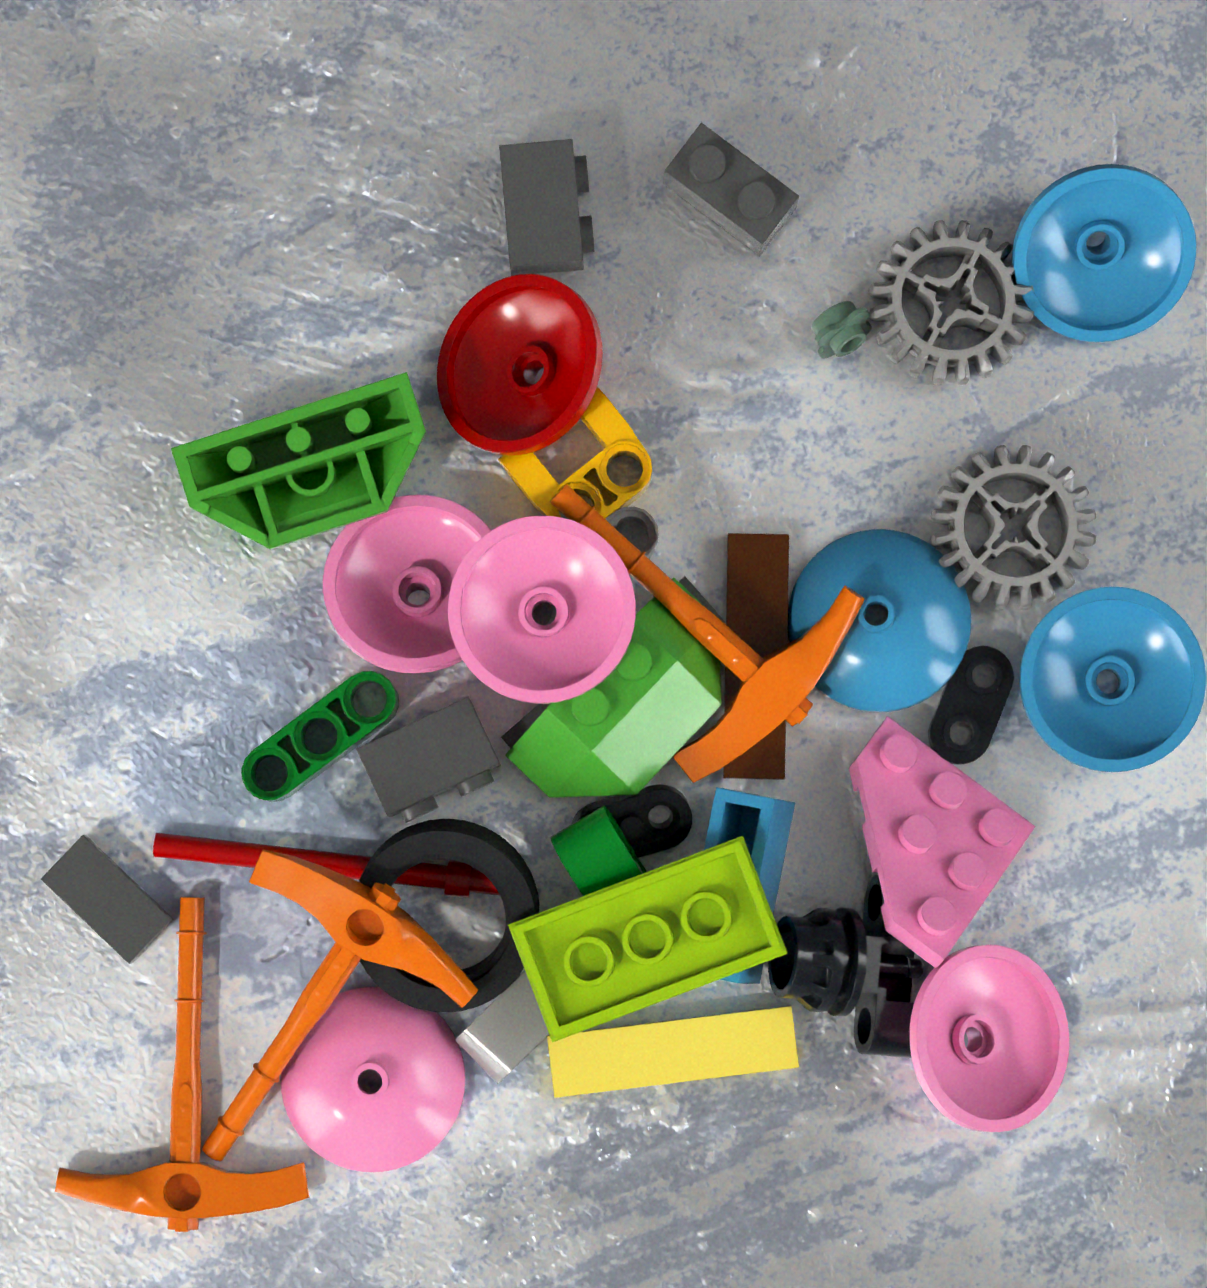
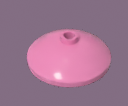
M430 495L395 497L388 512L346 525L330 549L323 574L325 606L330 621L339 637L358 656L371 664L390 671L412 674L427 673L448 668L461 662L462 658L455 647L449 628L448 599L450 587L464 556L480 538L491 531L490 528L477 515L464 506ZM423 590L430 597L422 605H413L408 601V597L412 592Z
M530 516L515 519L498 526L480 538L459 564L453 577L448 599V621L451 636L460 657L469 670L481 682L497 693L514 700L534 704H549L570 700L585 694L603 682L614 671L625 655L632 639L636 620V600L633 584L627 568L614 548L599 534L585 525L555 516ZM542 603H550L556 608V617L548 625L536 623L533 617L535 608Z
M1000 945L971 946L950 954L937 968L934 967L928 974L913 1005L910 1020V1051L913 1066L927 1097L944 1116L954 1123L979 1132L1010 1131L1028 1124L1039 1116L1051 1103L1058 1092L1067 1067L1069 1028L1066 1012L1056 987L1036 962L1023 953L1009 947ZM965 1032H966V1034H967V1036H968V1045H967V1048H966L965 1042H964V1034H965Z
M362 987L339 993L327 1011L306 1035L281 1073V1093L287 1115L302 1140L318 1155L338 1166L361 1172H384L407 1166L431 1152L448 1134L459 1114L465 1092V1066L460 1046L455 1041L456 1037L453 1031L438 1012L425 1011L406 1005L391 997L380 987ZM373 1069L381 1075L382 1086L379 1091L368 1093L360 1087L359 1077L364 1070Z

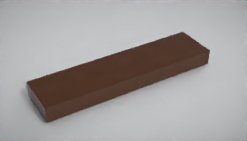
M728 533L726 625L763 658L765 655L787 644L789 535ZM726 666L724 713L731 706L742 682ZM784 720L757 744L724 766L723 779L784 780L786 721Z

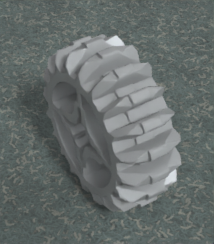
M943 220L934 223V241L929 242L925 232L920 227L912 229L910 239L915 249L914 251L904 243L895 241L890 251L900 265L881 260L876 268L879 275L891 283H873L869 289L870 296L887 301V304L878 305L869 311V319L871 321L889 320L890 322L889 326L877 333V342L884 344L897 338L901 344L893 350L890 360L897 364L903 360L908 352L916 357V360L912 364L909 374L914 378L919 377L926 363L934 365L932 381L936 385H942L944 382L947 367H954L955 379L958 385L968 383L970 376L969 364L974 365L977 373L982 378L989 377L993 372L992 364L988 358L989 354L998 362L1006 365L1013 356L1009 348L1002 341L1005 340L1014 345H1022L1027 337L1023 330L1013 325L1012 322H1030L1034 315V311L1030 308L1016 305V301L1023 300L1021 295H1025L1031 290L1034 292L1033 286L1013 285L1012 280L1015 279L1014 266L1006 267L1002 262L1008 257L1013 246L1009 242H1005L999 246L995 253L988 249L986 246L993 235V231L989 228L982 230L977 242L969 240L970 223L964 220L959 222L955 238H948L947 226ZM945 256L963 258L959 269L948 278L938 279L928 274L921 277L912 272L920 264L934 258ZM979 268H982L988 274L997 289L1000 301L999 316L989 312L990 306L981 302L974 293L973 283ZM964 278L965 283L960 291L963 298L959 304H966V311L956 309L951 316L948 315L943 326L938 328L937 323L943 313L939 309L943 301L936 302V294L946 297L951 290L956 288L959 280ZM902 289L914 294L913 299L922 304L929 314L928 328L922 339L912 330L905 318L902 308ZM963 326L974 331L980 328L991 334L983 342L970 348L961 350L938 348L945 334L955 327Z
M1005 445L997 446L994 450L995 466L993 467L990 466L988 460L981 452L974 454L971 457L972 466L977 474L974 477L966 469L957 466L951 475L962 490L958 491L949 486H942L937 495L942 501L952 505L951 510L934 509L930 516L932 521L948 525V531L935 533L930 538L933 546L951 545L953 552L939 559L940 565L945 568L956 562L960 564L963 571L954 578L958 587L965 585L970 577L978 582L971 597L976 603H980L985 598L989 588L997 590L994 604L998 610H1004L1007 607L1010 592H1016L1017 603L1021 610H1027L1032 607L1031 589L1034 588L1045 603L1054 600L1055 592L1049 580L1053 578L1065 589L1072 587L1075 584V580L1064 566L1068 564L1076 569L1083 570L1089 564V559L1085 555L1074 550L1075 545L1087 547L1094 545L1096 542V535L1090 532L1078 531V524H1086L1096 519L1095 510L1084 509L1076 511L1074 503L1081 501L1089 494L1087 487H1078L1068 493L1063 485L1073 477L1075 471L1070 466H1067L1056 478L1053 477L1048 471L1054 463L1055 456L1049 452L1044 454L1037 467L1031 466L1032 451L1031 447L1027 445L1020 447L1016 463H1010L1009 452ZM1003 479H1016L1028 482L1039 489L1026 501L1011 503L1003 499L998 493L993 495L985 485ZM970 499L980 508L979 513L986 520L989 529L986 541L974 554L967 544L964 533V516ZM1051 502L1054 503L1058 511L1062 529L1061 541L1056 555L1046 547L1048 543L1042 538L1038 529L1039 517ZM1029 507H1034V511L1025 519L1026 524L1021 529L1026 540L1018 543L1015 536L1010 542L1005 540L996 549H992V544L1001 536L1000 532L1005 526L1000 515L1008 513L1009 519H1011L1016 514L1021 516ZM1015 552L1023 556L1028 562L1032 560L1042 571L1024 577H1009L995 573L986 567L1000 554Z

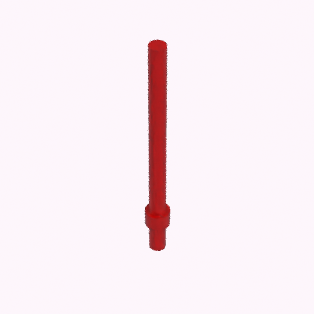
M156 833L153 845V857L255 868L262 850H268L298 857L356 880L360 879L371 856ZM448 860L447 865L422 862L405 871L393 883L445 889L444 895L452 897L470 898V893L500 896L496 887L483 873L466 863L456 860Z

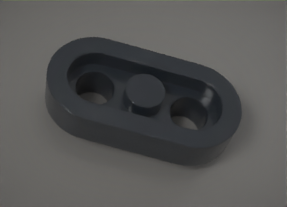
M977 646L967 650L957 671L944 687L929 725L928 739L931 748L951 764L962 765L977 760L986 752L1014 682L1013 667L1005 654L989 646ZM978 665H986L994 673V682L988 688L977 686L972 679L973 670ZM955 722H964L971 728L972 737L966 745H958L950 738V728Z
M657 784L643 788L637 795L614 796L590 803L577 812L571 823L573 824L600 807L605 806L639 858L673 848L683 842L692 827V812L687 799L679 790L669 785ZM658 805L667 806L671 810L669 818L662 823L652 822L648 818L651 809Z

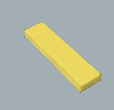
M792 1006L588 1030L553 1043L550 1035L547 1036L554 1098L799 1068Z

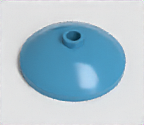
M1119 164L1089 166L1073 171L1053 182L1028 207L1020 221L1014 239L1012 251L1014 277L1017 285L1033 286L1034 292L1031 290L1021 296L1028 308L1034 311V315L1053 331L1069 338L1088 342L1119 340L1133 336L1151 327L1162 319L1179 301L1188 286L1194 270L1196 235L1193 222L1181 199L1173 189L1155 175L1136 167ZM1095 232L1106 234L1104 241L1100 245L1093 247L1086 245L1087 239L1091 234Z
M872 529L852 533L837 539L819 551L809 561L798 577L789 601L788 635L790 642L801 637L829 610L844 585L865 598L843 642L815 685L819 691L837 703L852 709L866 712H892L906 709L925 701L938 692L952 678L967 651L971 633V609L965 586L958 587L954 581L958 574L954 566L951 565L944 568L940 565L939 559L944 555L926 541L908 533L895 530ZM873 605H882L888 610L887 620L878 626L871 625L865 620L866 611Z
M1100 587L1086 590L1067 598L1050 610L1037 624L1028 639L1021 659L1019 676L1020 694L1023 707L1032 727L1044 743L1056 754L1073 764L1090 770L1101 772L1130 771L1148 766L1164 758L1188 736L1198 719L1204 702L1206 691L1205 663L1193 631L1185 620L1168 604L1136 589ZM1101 671H1111L1116 675L1118 686L1113 693H1104L1098 688L1096 681Z

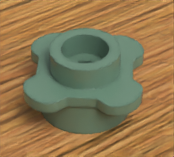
M844 301L833 305L820 314L812 324V331L816 335L815 341L818 345H821L817 351L819 356L823 359L833 355L841 357L857 350L866 341L867 334L872 329L869 321H866L870 316L866 308L857 309L853 302Z

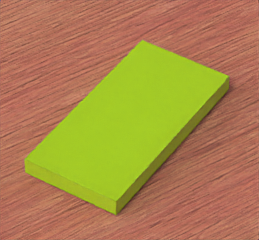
M743 836L508 925L552 1043L788 953Z

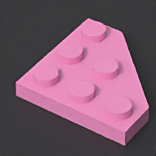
M887 716L849 767L853 789L854 791H859L866 821L862 825L872 872H878L884 898V904L880 908L885 930L933 967L937 968L945 960L1036 826Z

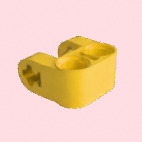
M598 387L580 419L604 449L561 484L556 482L533 452L513 456L502 455L498 459L514 483L543 516L561 517L559 510L550 501L565 484L569 485L577 494L587 496L595 505V510L605 519L613 512L631 505L649 487L652 478V463L647 451L626 420ZM619 456L632 457L639 462L642 468L641 478L631 486H618L607 475L608 465Z

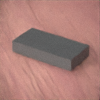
M82 835L41 878L58 897L128 964H132L174 920L87 835Z

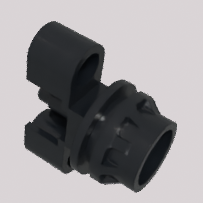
M874 875L867 886L863 921L855 909L844 907L838 908L835 911L829 908H817L803 917H782L778 921L777 926L788 953L768 961L769 981L773 993L779 998L796 999L810 1012L822 1013L827 1011L832 1016H847L855 1008L854 1041L860 1054L912 1058L910 1051V1020L914 1002H910L912 978H919L923 974L924 965L920 959L914 958L915 952L885 930L880 908L884 904L879 876Z

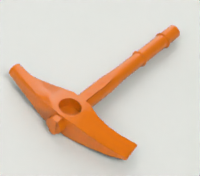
M567 484L558 491L550 503L569 520L585 525L604 538L620 556L629 575L664 605L696 640L742 681L731 706L717 723L698 739L681 748L673 756L693 783L720 770L771 733L784 720L792 727L803 721L813 706V703L806 696L814 688L832 661L865 600L863 596L844 585L829 610L807 632L762 658L714 613L686 593L645 556V551L641 552L594 509L595 505L590 506Z
M262 850L249 883L279 893L298 903L319 920L335 943L302 991L285 1024L260 1061L253 1064L254 1070L224 1115L218 1117V1124L202 1146L203 1152L211 1159L222 1161L237 1138L244 1134L243 1129L273 1084L280 1081V1074L306 1035L330 1007L361 959L401 969L440 988L461 1008L478 992L479 989L441 946L406 911L397 906L401 898L395 893L396 889L387 883L383 885L376 882L370 888L352 878L298 857Z
M180 897L179 931L176 932V934H179L177 999L174 1000L177 1002L176 1055L171 1092L169 1162L126 1174H90L60 1167L55 1192L86 1202L125 1212L168 1218L167 1229L175 1230V1232L198 1230L199 1218L256 1212L282 1207L309 1198L304 1162L278 1170L258 1173L227 1171L214 1165L200 1162L202 1120L201 1010L202 1002H205V1000H202L203 939L207 933L204 932L205 898Z

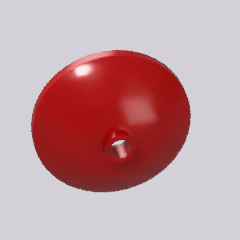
M520 274L506 277L486 286L475 294L461 308L448 328L440 349L437 364V389L440 403L446 418L456 432L476 447L494 454L508 456L523 455L541 450L565 435L586 411L600 378L603 357L602 339L592 310L586 301L572 288L558 280L538 274ZM544 368L540 380L536 383L537 373Z

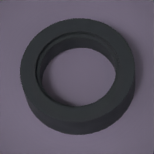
M435 819L406 827L386 840L370 858L359 882L370 888L376 882L383 885L387 883L392 886L411 867L436 859L463 862L483 873L500 894L505 909L506 925L500 943L488 957L473 966L461 969L479 989L478 992L461 1008L440 988L407 971L363 959L360 960V963L371 979L396 1000L425 1011L450 1013L472 1009L491 1001L503 993L517 979L524 966L508 925L539 913V897L535 880L529 867L508 841L492 830L476 823L457 819Z

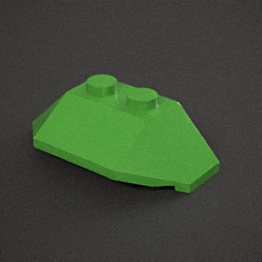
M405 372L173 447L171 451L190 508L272 550L388 512L426 434V429L408 374Z
M674 577L672 578V580L679 587H681L686 593H688L695 600H697L682 584H680ZM653 597L636 614L631 642L614 671L603 682L585 694L570 700L551 703L505 756L549 798L637 795L722 705L720 661L696 640L664 605Z

